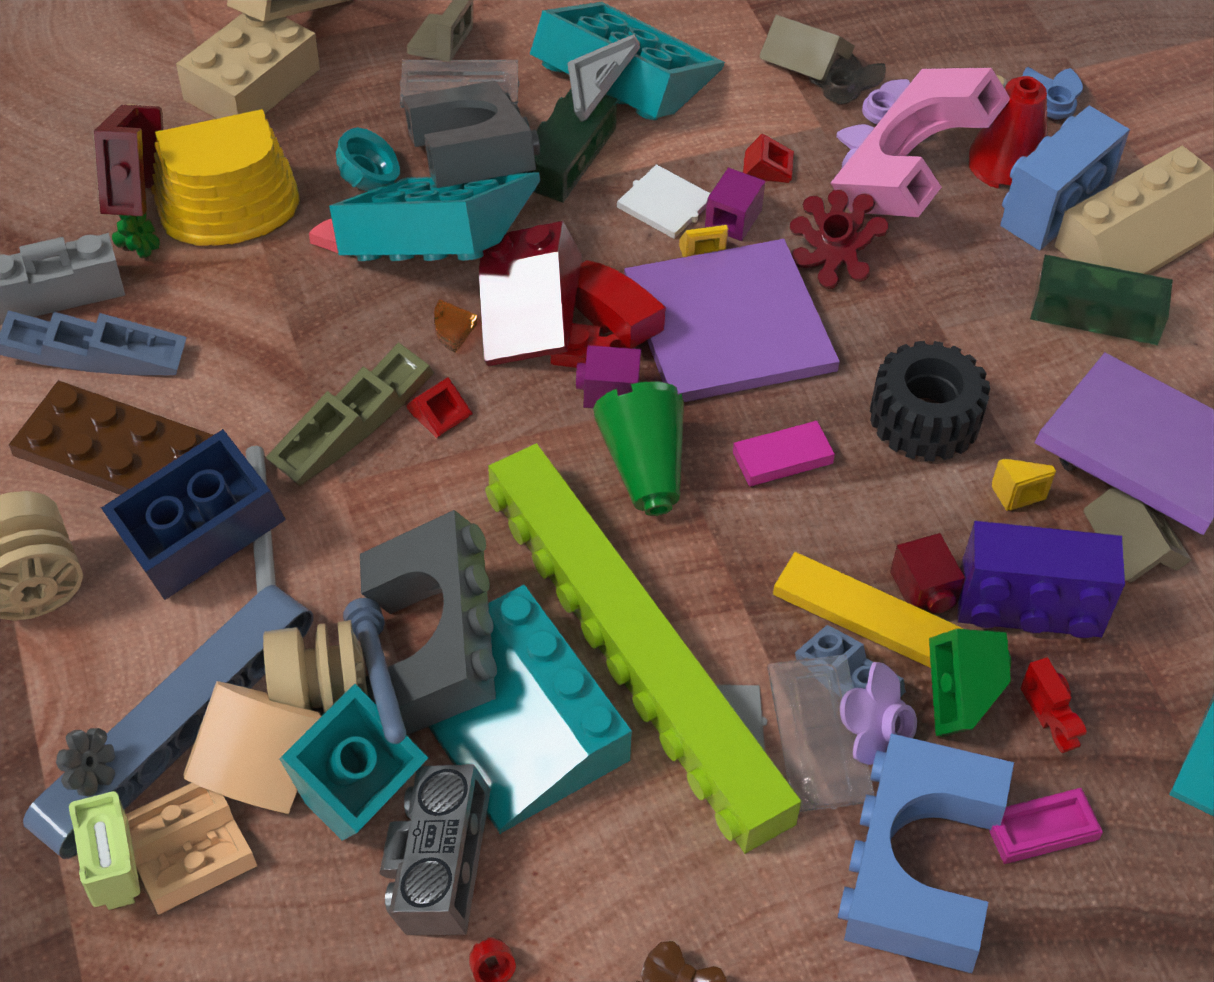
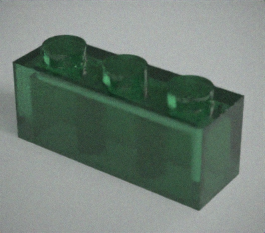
M571 89L565 97L558 99L552 115L547 121H542L536 131L540 144V154L534 155L536 170L522 172H539L540 182L533 191L534 193L564 203L615 131L617 98L604 95L589 117L580 122L575 114Z
M1045 254L1036 281L1030 320L1158 345L1169 318L1173 280Z

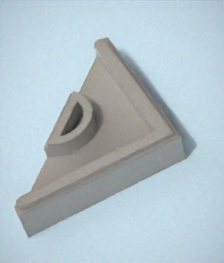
M634 34L568 62L574 110L580 122L589 117L640 49V43Z

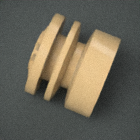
M31 491L9 492L0 495V619L16 621L36 618L52 612L68 602L79 590L83 579V572L72 543L69 540L56 502L45 494Z
M351 620L338 622L339 645L330 646L326 624H318L315 648L305 649L298 627L264 631V664L269 700L311 711L323 708L325 713L354 684L368 696L363 650L353 632Z

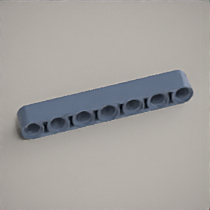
M275 585L262 589L107 733L105 744H112L115 752V759L106 763L107 766L115 770V776L111 784H98L97 792L94 795L80 796L77 789L68 790L63 786L61 782L62 774L29 806L23 819L24 827L62 859L76 856L78 853L69 804L73 801L114 791L118 794L125 810L195 743L216 681L251 689L266 675L263 649L264 631L298 627L302 638H304L313 622L312 611Z

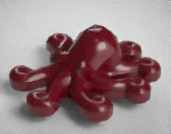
M833 190L829 193L828 201L830 206H832L829 213L825 212L822 198L809 196L802 205L805 213L814 216L819 230L813 229L809 219L804 216L796 217L790 222L792 234L803 236L807 243L816 249L812 253L803 247L794 249L792 257L796 266L808 268L825 263L817 277L820 285L825 289H833L838 285L839 279L836 271L843 262L846 263L852 280L862 282L870 276L871 270L868 263L858 262L857 251L864 249L872 242L875 236H885L889 232V224L882 217L872 218L868 221L866 227L860 231L864 224L865 213H869L875 205L871 195L860 194L856 196L852 204V213L845 212L849 205V199L846 192L842 190Z

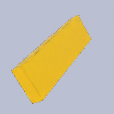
M794 552L773 589L774 596L931 668L929 638L954 629H964L797 552Z

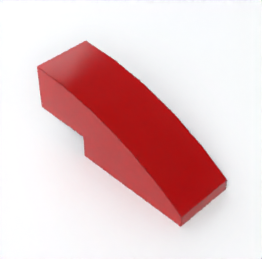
M589 260L581 263L575 307L594 326L601 327L603 335L612 331L628 348L632 349L664 331L666 307L650 292L614 268Z

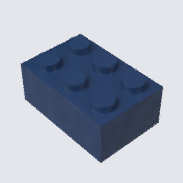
M224 429L101 507L164 600L286 520L271 490Z

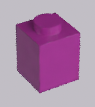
M728 167L707 198L705 228L727 225L728 237L743 241L762 211L766 181Z
M588 345L586 363H577L576 389L584 390L583 408H593L598 399L614 389H617L618 396L632 392L631 384L639 383L641 349Z

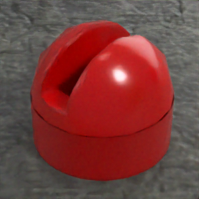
M489 937L487 938L488 940H484L479 944L476 943L469 954V966L475 981L507 982L513 976L516 969L515 959L510 948L501 939ZM495 956L498 964L489 968L486 959Z

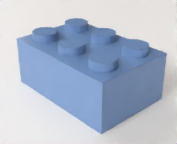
M1090 105L1076 117L1070 116L1067 118L1058 132L1052 137H1044L1034 152L1028 157H1020L1014 164L1010 172V178H1012L1011 187L1002 202V207L1005 209L1000 226L1039 251L1058 235L1066 210L1112 185L1130 129Z

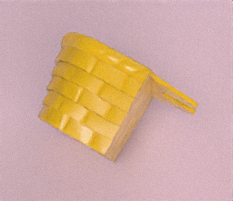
M263 109L155 132L157 138L155 148L157 153H154L156 163L153 164L155 174H152L154 185L151 190L154 195L158 215L161 218L160 222L166 230V234L173 239L196 246L232 245L267 235L294 216L300 201L297 184L289 161L284 157L282 147H280L277 137L275 138L273 129L270 128Z

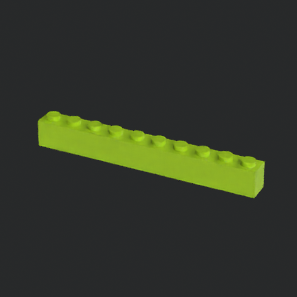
M537 443L488 465L489 486L485 488L491 506L496 512L503 511L508 519L509 528L514 539L520 545L525 543L532 552L533 563L538 573L544 579L549 577L556 586L557 597L564 610L568 613L574 612L581 622L583 635L588 644L593 649L599 647L607 658V667L614 681L618 685L625 684L631 692L634 707L641 719L646 723L651 721L660 733V743L667 756L672 761L678 759L684 767L693 793L700 800L706 799L713 808L717 825L725 838L729 841L735 839L744 854L794 827L797 824L801 806L800 798Z

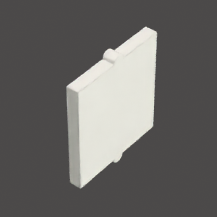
M656 164L643 178L633 181V187L617 201V208L675 239L691 222L696 223L698 221V215L707 207V198L710 193Z

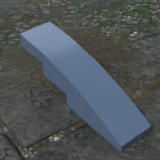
M8 310L0 331V355L41 365L85 372L121 375H176L187 337L99 313L97 322L94 323L53 312L51 321H46Z

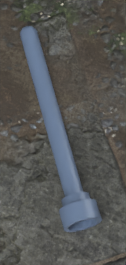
M358 598L346 606L343 612V620H351L353 632L362 647L385 738L392 744H398L405 739L406 729L379 639L385 624L381 607L376 601L370 598Z

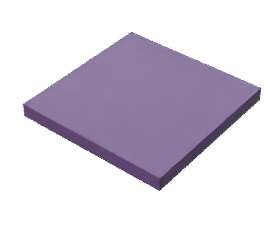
M785 239L624 268V275L650 292L666 307L664 331L648 339L647 342L662 382L676 386L678 395L682 394L684 402L838 371L840 361Z
M1104 352L1040 430L1034 443L1199 534L1204 535L1214 519V409Z

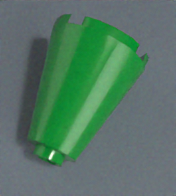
M659 381L639 382L631 384L632 392L618 396L617 389L606 393L597 400L593 411L595 422L634 507L637 510L645 511L646 515L659 516L670 512L672 506L680 500L684 400L682 394L678 395L677 387L673 384Z

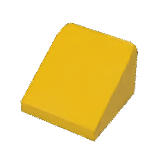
M727 225L686 230L679 239L682 256L688 257L726 250L728 227Z
M1002 459L998 461L992 480V488L1005 510L1011 511L1046 500L1056 470L1052 465Z

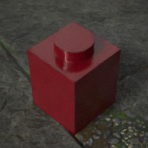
M941 533L896 546L890 573L907 603L933 614L943 613L957 604L965 577Z

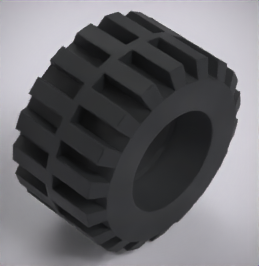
M916 341L914 347L904 344L898 347L897 353L890 352L885 357L884 364H880L870 406V421L872 427L878 428L877 436L880 440H889V448L895 452L903 450L906 452L905 457L915 459V456H922L924 461H935L936 456L947 460L953 458L954 452L962 454L968 450L969 443L973 444L977 439L990 397L988 396L990 382L985 380L987 374L984 368L975 366L977 360L970 354L964 356L961 354L962 349L956 346L948 348L943 346L944 342L934 341L933 345H928L925 341ZM919 398H927L939 403H929Z

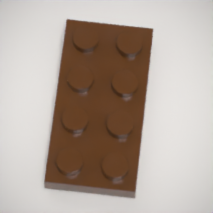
M58 380L9 443L12 455L17 458L121 495L207 440L213 434Z

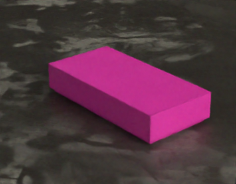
M818 421L738 441L733 445V454L749 487L833 464L835 456Z
M1082 788L1007 806L1001 825L992 826L991 830H989L1004 864L1100 839L1103 833Z

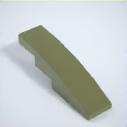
M398 342L372 371L363 366L336 396L327 391L266 458L296 484L302 485L335 463L374 432L434 374L430 365Z

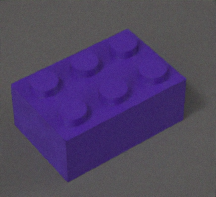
M974 521L960 566L965 580L958 599V623L974 624L981 628L1005 627L1022 629L1029 633L1053 632L1071 634L1077 638H1102L1125 586L1122 536Z

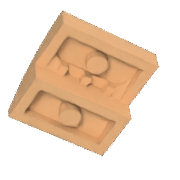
M216 681L183 774L184 779L223 796L261 808L289 814L297 789L279 758L321 715L316 711L270 701L266 692Z
M190 783L126 814L136 868L158 915L257 867L253 853L237 826L224 796L194 783Z

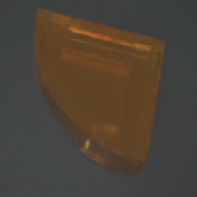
M439 299L434 309L435 333L439 341L447 349L456 353L477 326V315Z

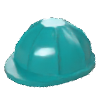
M356 127L343 133L338 140L336 162L340 170V176L351 184L352 187L368 192L385 184L395 182L399 176L400 166L393 148L378 134L368 129Z

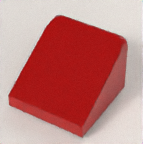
M761 134L745 151L743 173L764 181L789 183L792 180L794 151L767 135Z
M449 377L417 396L406 405L409 412L436 438L473 414Z

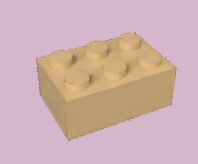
M245 13L239 15L176 63L183 99L217 119L263 109L265 114L320 70L316 35L314 32L286 17L263 22Z

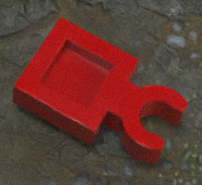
M572 323L568 352L550 355L551 365L577 368V363H586L588 345L616 348L628 347L615 334L602 337L601 327Z
M1048 657L1030 662L1020 687L1043 729L1050 727L1054 743L1061 753L1079 748L1081 743L1077 737L1086 735L1087 730L1081 718L1072 712L1069 707L1072 697L1066 678L1061 673L1056 672Z

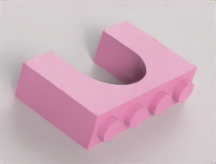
M992 68L921 69L830 184L835 190L846 192L849 199L847 208L850 212L853 211L852 204L854 198L860 194H868L873 197L875 205L866 214L919 217L942 187L922 157L907 156L910 151L929 136L945 129L955 127L988 128L1009 102L1010 97Z

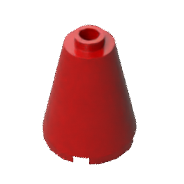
M1030 76L1011 79L1006 84L1004 89L1010 97L1009 102L988 128L980 129L970 146L969 168L977 179L990 187L999 189L1000 184L1011 185L1012 178H1010V172L1016 161L1022 156L1028 157L1036 150L1042 139L1048 136L1047 90L1041 82Z

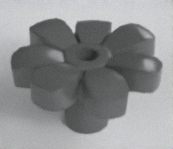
M90 728L87 733L82 730H73L66 735L69 749H62L58 752L56 758L57 767L65 772L61 782L68 790L77 789L80 796H92L97 792L98 784L110 785L114 779L115 770L106 765V763L115 759L114 747L112 744H105L107 733L104 730Z

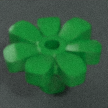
M147 212L143 216L119 215L121 220L117 222V231L112 234L113 243L118 248L127 246L130 251L136 250L140 258L148 257L152 253L151 250L159 249L160 240L156 235L152 234L155 232V228L150 219L146 220Z

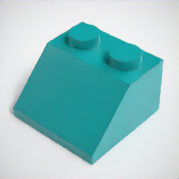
M354 684L279 759L304 803L343 841L357 834L422 766L428 757L407 735L398 744L388 742L384 735L377 705Z

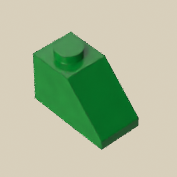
M954 629L929 638L936 736L945 737L972 730L1011 682V655L1008 650L1007 632Z

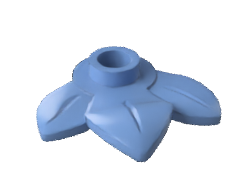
M1027 67L1022 76H1030L1037 79L1047 90L1048 118L1055 120L1064 119L1075 113L1077 107L1076 98L1082 93L1083 85L1078 75L1071 68L1061 71L1054 79H1050L1032 68Z

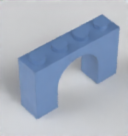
M891 733L887 752L877 750L870 780L879 782L877 796L866 794L860 825L869 827L866 842L855 840L849 871L859 873L855 889L844 887L838 918L848 921L844 941L972 974L980 951L988 902L932 888L913 879L896 860L890 840L903 826L923 818H943L991 830L992 826H1000L1006 809L1014 762Z

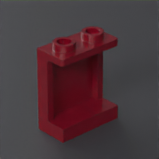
M120 105L94 130L100 214L143 216L146 213L145 188H152L154 185L152 174H155L153 164L156 163L154 153H157L155 148V142H157L155 132L164 130L161 107Z

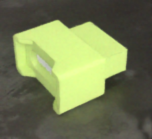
M113 791L71 802L69 804V812L75 834L80 866V881L92 906L106 905L108 910L135 903L134 897L140 894V885L129 823L118 794Z

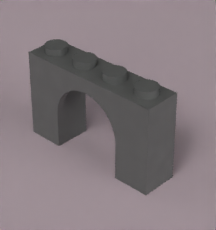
M496 81L403 96L408 135L415 147L426 145L429 172L437 188L536 170L534 155L540 154L537 132L535 129L531 130L529 128L526 116L522 117L520 115L518 105L511 103L509 93H504Z
M455 510L360 553L361 594L366 598L376 601L389 614L430 596L443 593V612L432 637L414 655L388 667L407 736L496 699L494 677L497 674V666L492 656L491 633L493 632V622L489 614L487 596L490 582L485 572L484 560L486 539L478 525L470 523ZM368 675L365 677L367 694L376 704Z

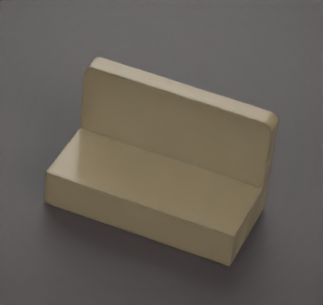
M452 0L443 15L429 14L408 43L407 53L451 62L473 28L474 0Z
M775 15L761 50L760 58L766 62L808 77L825 81L835 56L850 60L855 45L838 35Z
M1115 487L1110 488L1084 508V514L1096 533L1122 536L1125 581L1134 582L1159 563L1177 571L1192 561L1163 513Z

